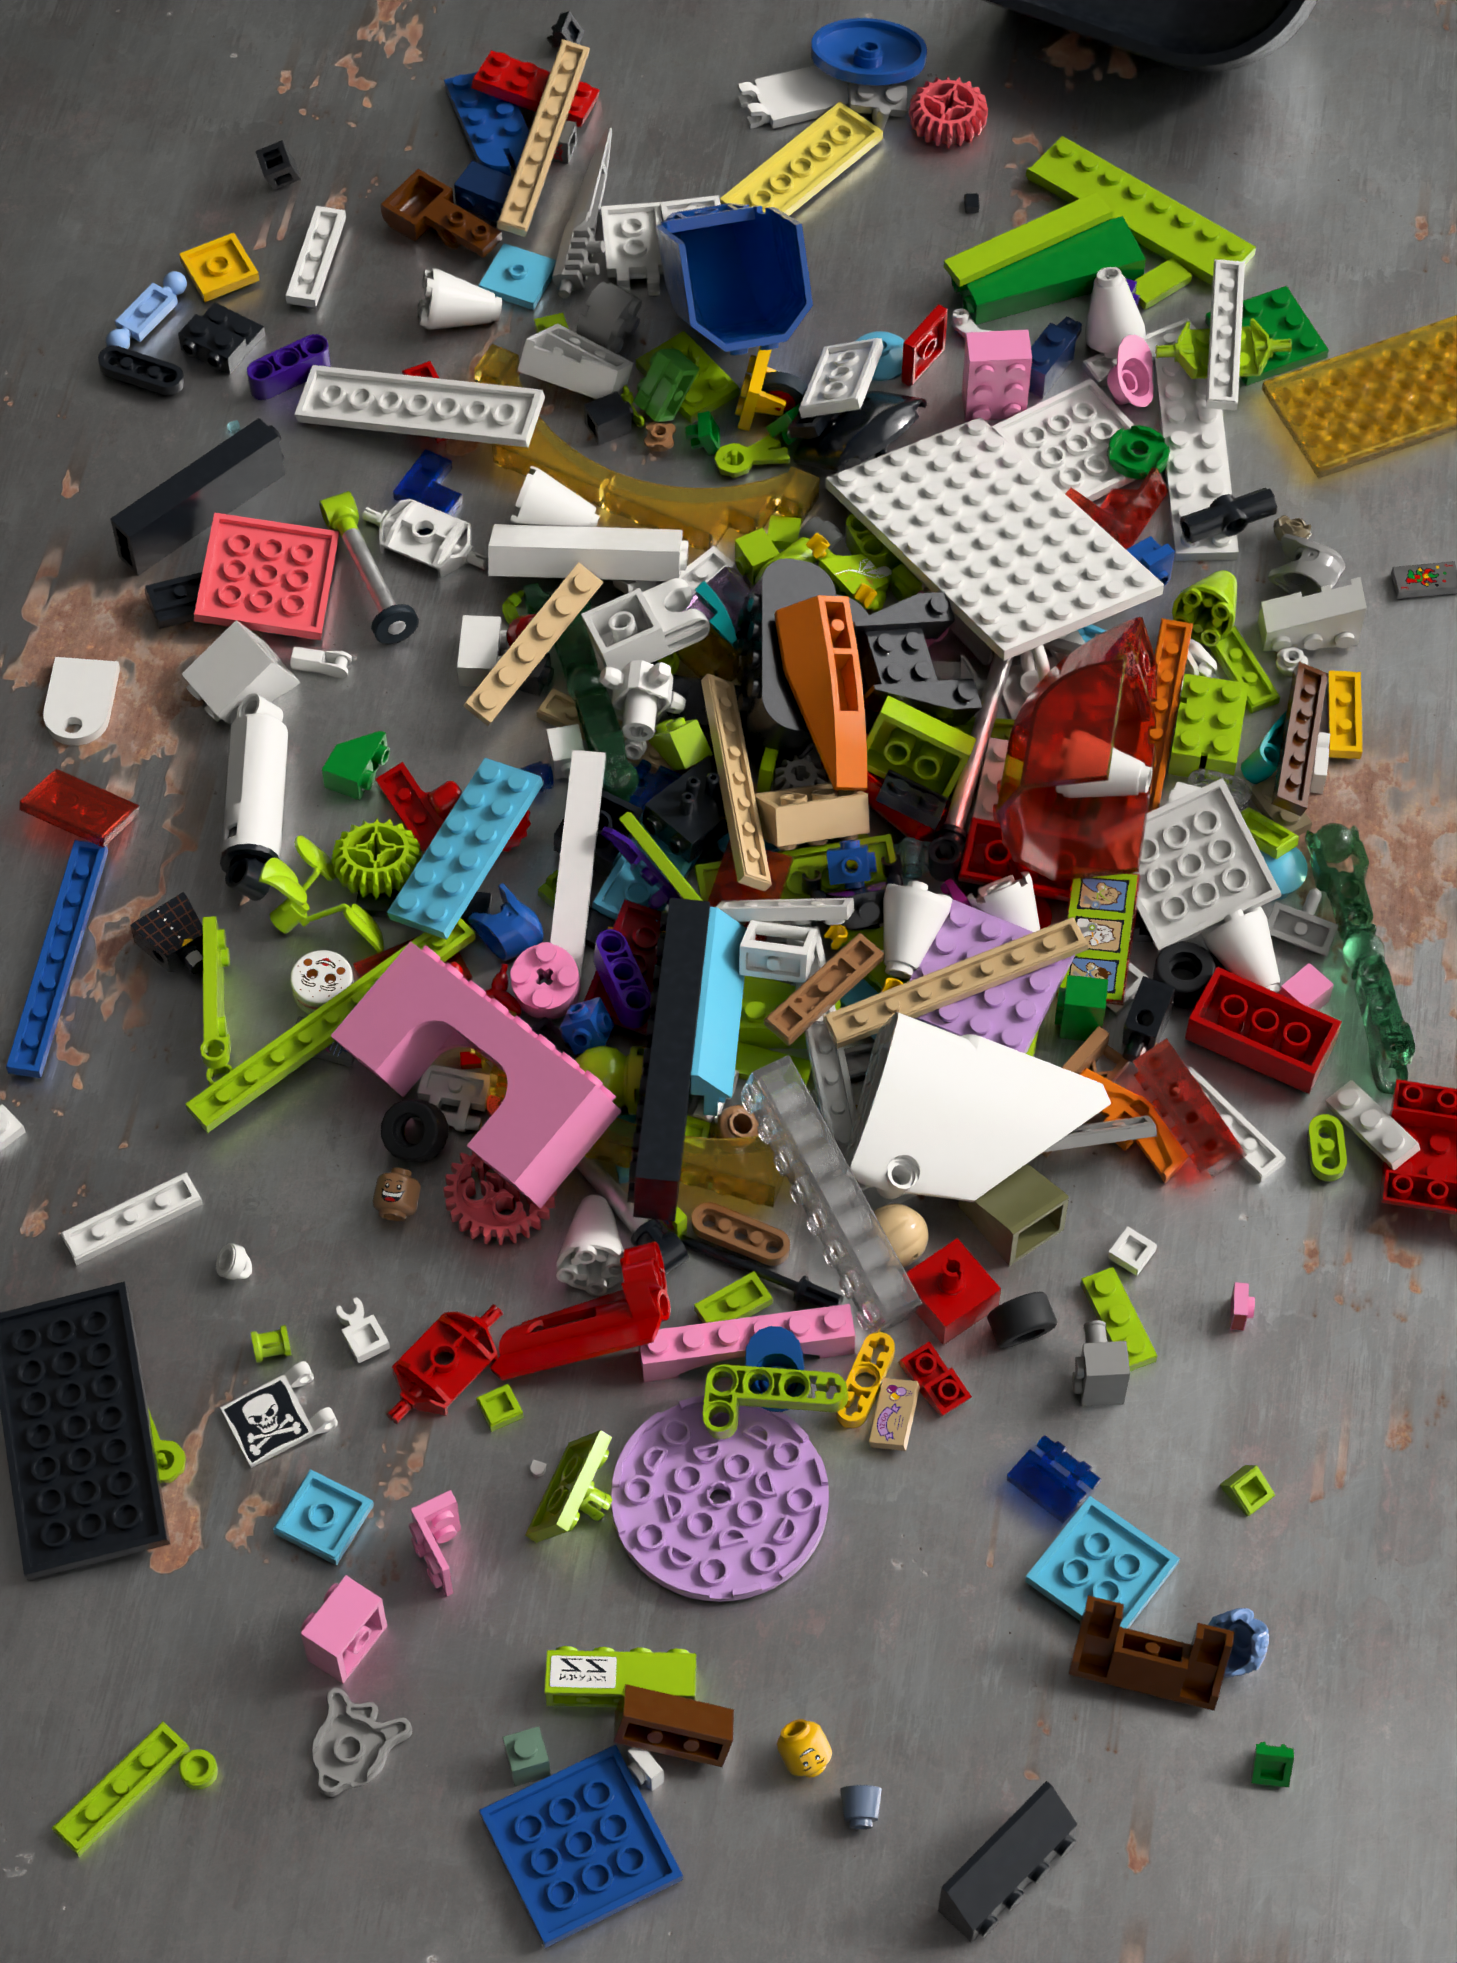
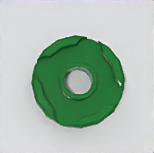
M1140 425L1131 426V429L1124 430L1122 428L1117 430L1110 438L1107 450L1108 461L1114 470L1125 477L1136 480L1150 479L1159 475L1166 468L1170 454L1169 445L1167 447L1162 434L1152 428ZM1140 449L1143 450L1146 454L1137 455L1134 454L1131 450Z

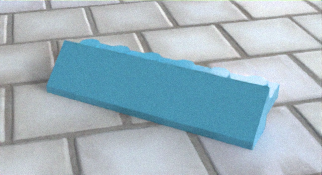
M710 907L690 1093L692 1095L704 1096L703 1115L717 1116L718 1104L725 1103L726 1098H732L745 980V975H739L740 944L747 930L746 927L717 907Z

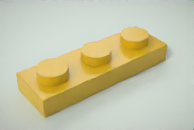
M1329 670L1327 678L1328 733H1330L1329 757L1361 759L1363 752L1361 672Z

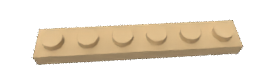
M578 562L464 703L463 707L489 726L604 582Z

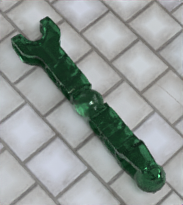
M538 583L523 586L527 614H537L552 596L544 593ZM589 600L555 642L554 646L566 678V690L572 700L575 701V708L588 749L592 752H604L606 754L602 790L629 802L630 797L637 790L639 775L632 763L627 761L623 730L620 728L606 689L607 687L599 681L601 670L598 668L595 652L581 615L591 610Z
M1332 822L1322 825L1316 833L1307 830L1304 840L1311 854L1310 864L1315 886L1321 892H1326L1329 898L1336 924L1339 925V936L1343 941V959L1347 966L1352 969L1351 977L1355 980L1354 991L1368 1040L1370 1068L1375 1085L1380 1092L1393 1094L1395 1082L1388 1081L1384 1077L1383 1072L1385 1069L1394 1068L1399 1080L1408 1081L1407 1064L1413 1061L1415 1042L1409 1024L1403 1019L1390 971L1385 963V945L1381 938L1375 934L1376 925L1372 924L1373 911L1365 886L1369 860L1363 842L1360 841L1359 830L1355 825L1349 829L1341 823ZM1351 855L1353 872H1338L1336 868L1329 867L1327 863L1338 864L1346 861Z

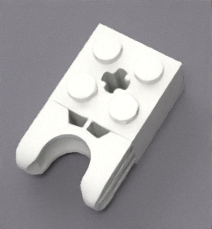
M680 578L671 579L644 592L640 588L581 614L590 640L603 665L622 670L630 661L643 660L648 663L655 662L703 640L710 630V623L703 612L698 609L683 611L689 607L692 593L687 582Z

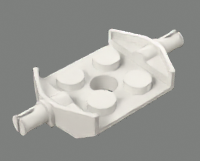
M412 499L398 501L389 511L385 510L383 514L369 507L363 512V520L376 524L379 527L380 551L382 554L385 553V548L438 569V577L440 578L461 568L465 563H470L483 570L488 566V556L486 557L473 551V546H471V524ZM425 528L433 530V532L428 535H420L417 533L419 530H423Z

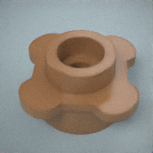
M649 422L646 425L648 433L647 437L644 438L645 446L657 452L666 451L674 446V440L672 439L673 434L676 433L674 424L668 423L665 425L663 423Z

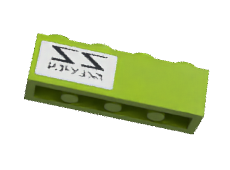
M560 1646L555 1650H547L546 1706L617 1707L625 1684L696 1700V1653H689L685 1649L675 1648L664 1653L652 1652L647 1648H633L630 1652H619L609 1647H597L593 1651H578L575 1647Z

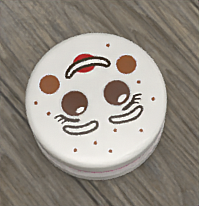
M327 950L310 952L301 957L293 966L290 975L293 998L299 1008L308 1014L317 1010L354 983L352 969L348 961L340 954Z

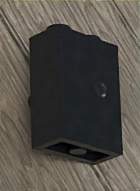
M708 755L645 803L642 824L651 835L661 839L668 845L672 853L681 856L688 863L692 862L729 833L716 760Z

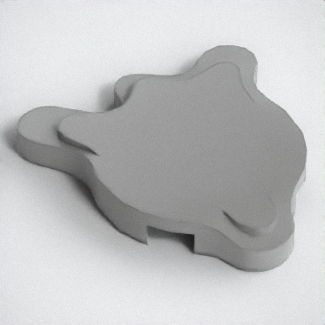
M341 1688L331 1689L327 1693V1718L318 1729L312 1743L313 1761L319 1775L318 1787L322 1794L330 1797L337 1796L344 1790L361 1787L371 1782L384 1767L390 1750L412 1735V1726L408 1719L402 1717L379 1723L376 1721L379 1711L375 1703H353L347 1693Z

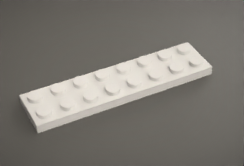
M1174 357L1155 358L1154 371L1161 434L1165 438V443L1167 447L1169 445L1170 449L1165 475L1173 550L1175 551L1174 560H1237L1239 553L1237 534L1229 537L1220 533L1191 543L1185 540L1180 526V518L1182 516L1208 508L1218 497L1232 494L1222 409L1206 408L1207 378H1190L1182 366L1175 362Z
M312 365L294 415L297 422L528 448L545 396L541 389Z

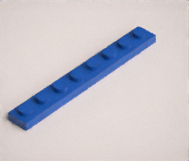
M74 840L6 1065L8 1074L35 1078L42 1077L108 855L106 844Z

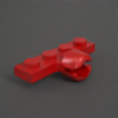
M403 762L375 778L407 830H411L414 838L418 840L420 849L424 854L463 793L454 781H447L431 792H424Z

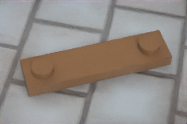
M859 933L764 1019V1025L785 1044L791 1045L884 960V953L864 935Z

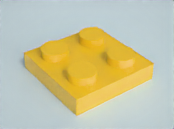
M234 232L179 253L180 262L204 302L260 281L258 271Z

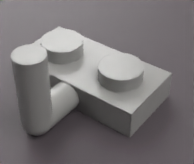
M849 82L847 87L848 107L857 113L872 114V122L879 129H884L889 116H906L908 111L907 86L861 85Z
M1315 888L1309 891L1302 911L1276 901L1268 919L1270 935L1272 937L1324 957L1328 956L1339 925L1314 916L1318 905L1323 901L1320 890Z

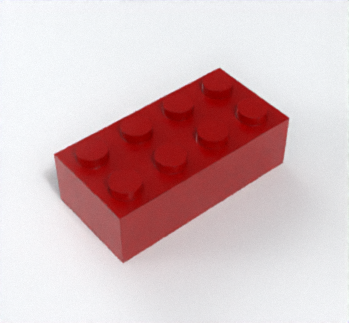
M1216 967L1189 1017L1185 1039L1310 1094L1337 1042L1342 1021Z

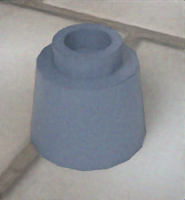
M852 1785L840 1788L844 1820L850 1822L851 1829L864 1830L873 1828V1822L878 1821L882 1788L869 1785Z

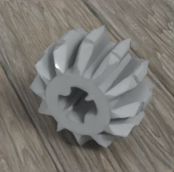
M795 754L792 762L783 759L781 767L776 768L774 771L775 781L773 782V790L827 783L828 774L826 770H822L820 761L811 763L809 754L804 760L799 759Z

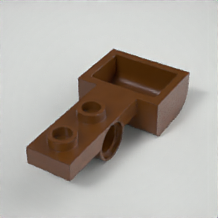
M417 169L380 204L381 214L385 222L392 229L413 241H416L431 227L438 231L440 239L449 248L458 249L462 245L484 258L502 240V232L454 204L453 189L420 169Z

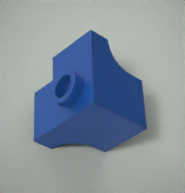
M1149 536L1126 549L1158 578L1164 586L1171 580L1175 551L1168 543L1160 546L1152 536Z

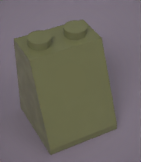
M1027 1163L974 1202L959 1200L958 1206L1008 1266H1010L1064 1230L1069 1197L1064 1191Z

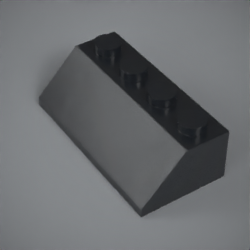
M1048 1781L941 1887L938 1912L971 1943L979 1935L983 1938L989 1935L999 1923L996 1917L1005 1908L1009 1911L1013 1910L1024 1898L1025 1893L1023 1890L1031 1881L1038 1884L1050 1871L1051 1866L1049 1863L1057 1855L1063 1858L1077 1842L1074 1837L1078 1824Z

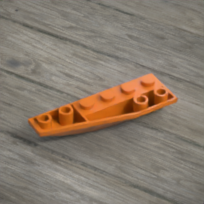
M817 595L778 609L774 613L783 670L834 790L865 791L867 789L865 709L859 655L848 596Z

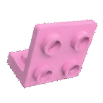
M451 1490L411 1508L413 1522L408 1524L413 1536L411 1538L413 1547L419 1558L425 1557L429 1567L427 1573L434 1588L442 1587L446 1597L453 1594L449 1566L437 1543H445L454 1538L457 1532L461 1531L458 1505Z

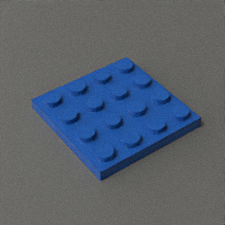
M616 1744L479 1810L489 1835L545 1948L683 1881V1874Z

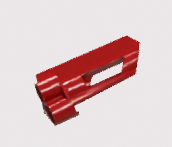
M654 1241L624 1250V1257L620 1258L624 1282L621 1283L623 1290L522 1322L521 1325L509 1328L501 1337L499 1342L500 1356L490 1367L491 1371L499 1379L506 1380L653 1343L661 1322L669 1319L671 1309L667 1294L664 1263L658 1243Z

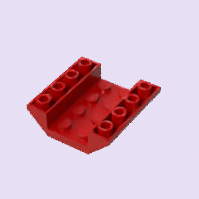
M1396 1079L1390 1116L1419 1143L1420 1151L1396 1170H1392L1383 1161L1380 1185L1381 1202L1457 1215V1089Z

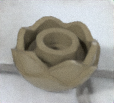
M1282 515L1273 524L1275 536L1280 542L1284 534L1309 539L1312 535L1310 533L1311 525H1306L1305 521L1301 518L1291 520L1288 516Z

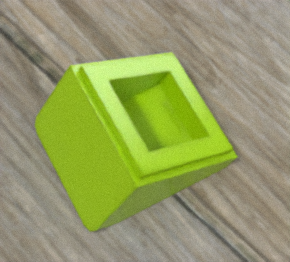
M1244 1465L1220 1484L1223 1491L1246 1516H1250L1275 1496V1493L1257 1465Z

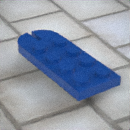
M477 72L444 79L445 90L477 162L511 176L510 166L516 172L530 132L518 105L472 89L473 78Z

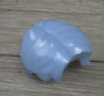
M1237 1608L1212 1617L1208 1625L1234 1631L1233 1647L1224 1677L1242 1676L1258 1670L1265 1659L1269 1645V1629L1266 1624L1258 1619H1254V1612L1248 1608Z

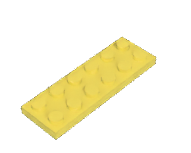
M839 101L720 198V203L747 204L749 207L762 206L763 212H766L765 208L775 207L790 216L883 140V131Z

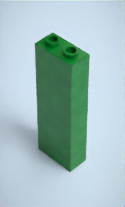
M1121 216L1100 223L961 287L956 284L952 277L951 282L956 293L959 292L962 297L963 309L967 310L974 323L979 325L1091 294L1098 271L1106 267H1116L1121 270V274L1125 278L1136 280L1144 275L1146 258L1124 217Z

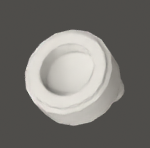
M228 1243L218 1254L216 1270L220 1277L226 1279H247L252 1273V1264L242 1246Z

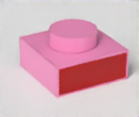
M1235 1282L1231 1295L1230 1330L1244 1331L1247 1318L1254 1317L1255 1297H1249V1283Z

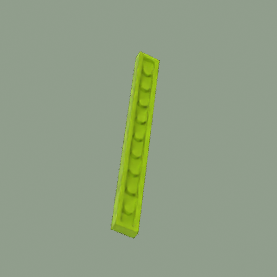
M460 918L447 940L424 932L411 942L420 949L425 945L428 946L441 958L440 960L445 962L476 940L475 932ZM406 946L185 1104L187 1111L209 1133L335 1042L331 1034Z

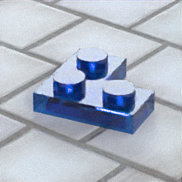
M425 449L394 489V500L412 499L453 516L463 502L462 494L441 485L453 468L452 460Z

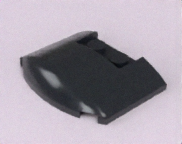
M867 391L861 409L845 411L835 419H831L819 437L809 440L802 438L795 451L793 460L797 464L835 472L846 470L844 464L849 459L857 458L862 462L900 437L919 418L916 411L917 408H926L927 402L923 398L884 391Z

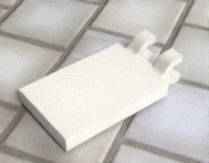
M814 65L754 79V85L749 82L739 83L738 90L741 95L737 96V101L741 108L747 107L750 116L747 117V123L750 129L757 128L766 123H770L774 129L820 118L839 101L848 107V84L846 81L824 73Z
M660 202L601 206L607 278L617 277V287L630 293V279L647 278L648 296H659V274H664L656 227L661 225L662 222Z

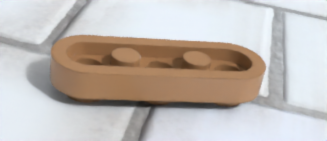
M712 1202L698 1205L692 1213V1229L702 1239L770 1266L782 1264L789 1257L790 1239L784 1231ZM707 1221H711L715 1225L712 1227H706L703 1224ZM743 1234L746 1236V1239L738 1240L735 1236ZM770 1247H775L778 1249V1251L776 1253H770L767 1251V1249Z

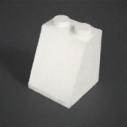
M237 620L182 673L183 677L189 682V685L186 687L187 690L197 700L203 699L207 703V706L204 708L205 711L215 721L218 722L222 719L230 725L238 719V708L243 699L249 694H258L272 702L300 683L267 643Z

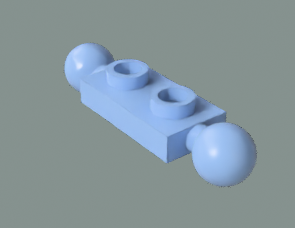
M172 271L165 275L163 287L152 283L115 320L116 329L110 331L106 337L107 347L120 346L128 349L130 337L141 342L178 304L177 295L182 294L187 287L185 276L180 272Z

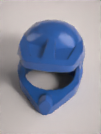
M501 883L498 885L503 902L500 906L501 912L493 915L472 913L467 921L486 946L499 959L507 961L518 957L526 949L542 943L544 934L542 924L535 912L521 903L506 885Z

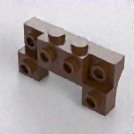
M1087 1596L1070 1661L1069 1675L1215 1711L1223 1677L1233 1647L1234 1631L1197 1623L1192 1643L1188 1644L1120 1627L1124 1604Z

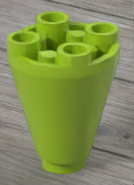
M1226 570L1216 571L1182 590L1177 596L1172 608L1173 620L1193 624L1191 639L1209 647L1215 646L1219 641L1226 638L1232 630L1236 615L1238 589L1235 576Z

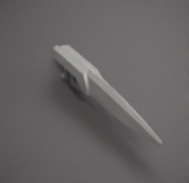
M612 127L606 129L600 139L577 194L569 222L564 228L552 275L553 283L559 289L558 295L561 298H568L571 291L584 289V281H587L588 276H596L600 273L599 264H590L588 259L593 258L594 253L605 252L604 241H595L608 173Z

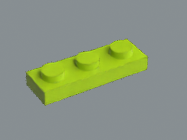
M1114 1267L1081 1278L1080 1285L1097 1320L1106 1323L1108 1342L1126 1341L1130 1371L1157 1362L1158 1355Z

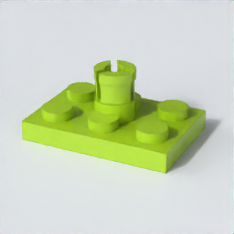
M685 331L635 359L636 368L644 377L651 367L649 363L651 357L659 349H678L688 360H691L699 367V371L678 410L690 424L698 420L697 413L712 412L740 395V387Z
M599 1430L568 1443L526 1531V1537L537 1543L570 1532L579 1520L580 1513L578 1510L589 1515L594 1521H599L604 1517L605 1514L600 1510L603 1508L608 1511L612 1503V1496L594 1487L595 1483L592 1480L597 1469L603 1466L609 1456L607 1447L612 1439L611 1436Z

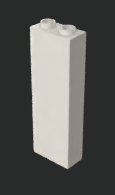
M494 524L488 545L489 576L566 578L579 562L599 579L669 581L680 578V572L687 570L689 543L688 541H683V530Z

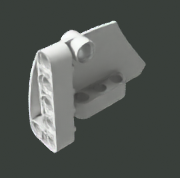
M896 1012L882 1025L875 1038L842 1167V1176L869 1187H876L877 1192L888 1200L898 1199L906 1193L974 1202L1108 1107L1111 1101L1103 1084L981 1036L972 1034L958 1036ZM891 1174L900 1180L901 1185L895 1183Z

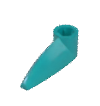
M1287 711L1270 728L1258 748L1241 763V771L1249 782L1258 784L1268 779L1277 770Z

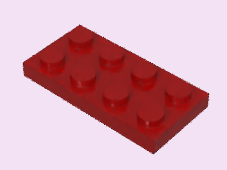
M491 50L474 76L471 88L537 112L550 71L539 68L533 63L509 57L506 53ZM579 82L566 120L576 122V126L581 128L598 100L600 89L591 87L588 83Z

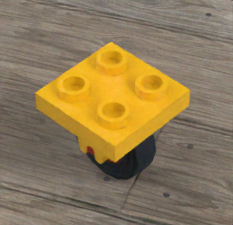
M760 346L757 356L752 354L750 356L746 370L747 373H745L740 396L742 397H739L735 415L740 416L738 429L750 431L755 412L779 418L801 403L807 390V385L799 377L767 367L771 350H761Z

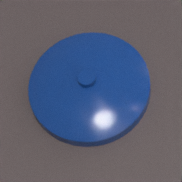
M853 18L829 23L816 31L811 41V58L821 71L839 80L861 85H891L912 79L922 72L926 65L927 46L916 32L900 24L880 19Z

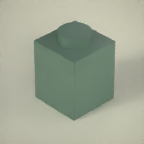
M539 1726L503 1736L504 1750L515 1787L551 1776L549 1759Z

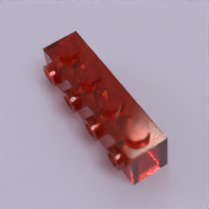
M1167 1038L1133 1061L1139 1070L1134 1074L1135 1078L1144 1091L1152 1089L1157 1097L1152 1103L1163 1119L1169 1115L1176 1125L1170 1129L1181 1145L1189 1143L1194 1151L1189 1157L1200 1173L1207 1170L1212 1178H1214L1247 1156Z

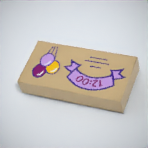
M883 1378L869 1439L871 1448L906 1451L920 1390L918 1381Z

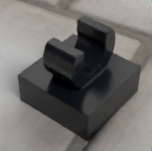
M568 11L560 14L557 23L551 27L553 30L552 36H548L547 40L553 48L559 47L562 39L580 44L585 32L572 13Z

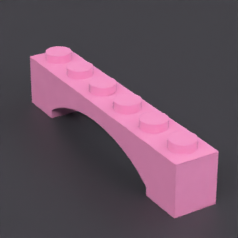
M850 1304L659 1329L653 1343L639 1346L643 1382L679 1378V1374L704 1365L746 1357V1347L751 1337L760 1329L768 1326H779L791 1331L799 1340L803 1354L818 1355L819 1359L854 1354L856 1335Z

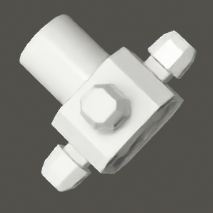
M643 660L630 661L622 670L605 667L600 673L599 681L604 686L613 690L612 704L615 708V714L623 718L622 734L630 740L646 741L651 739L655 731L656 718L664 710L673 714H680L685 708L686 700L680 694L672 691L673 676L671 674V667L665 663L659 662L653 665Z

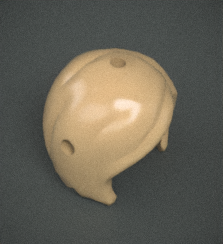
M889 1204L871 1212L861 1224L862 1234L866 1240L870 1241L872 1239L876 1244L888 1275L911 1265L912 1262L922 1255L928 1242V1228L924 1218L917 1211L906 1205Z

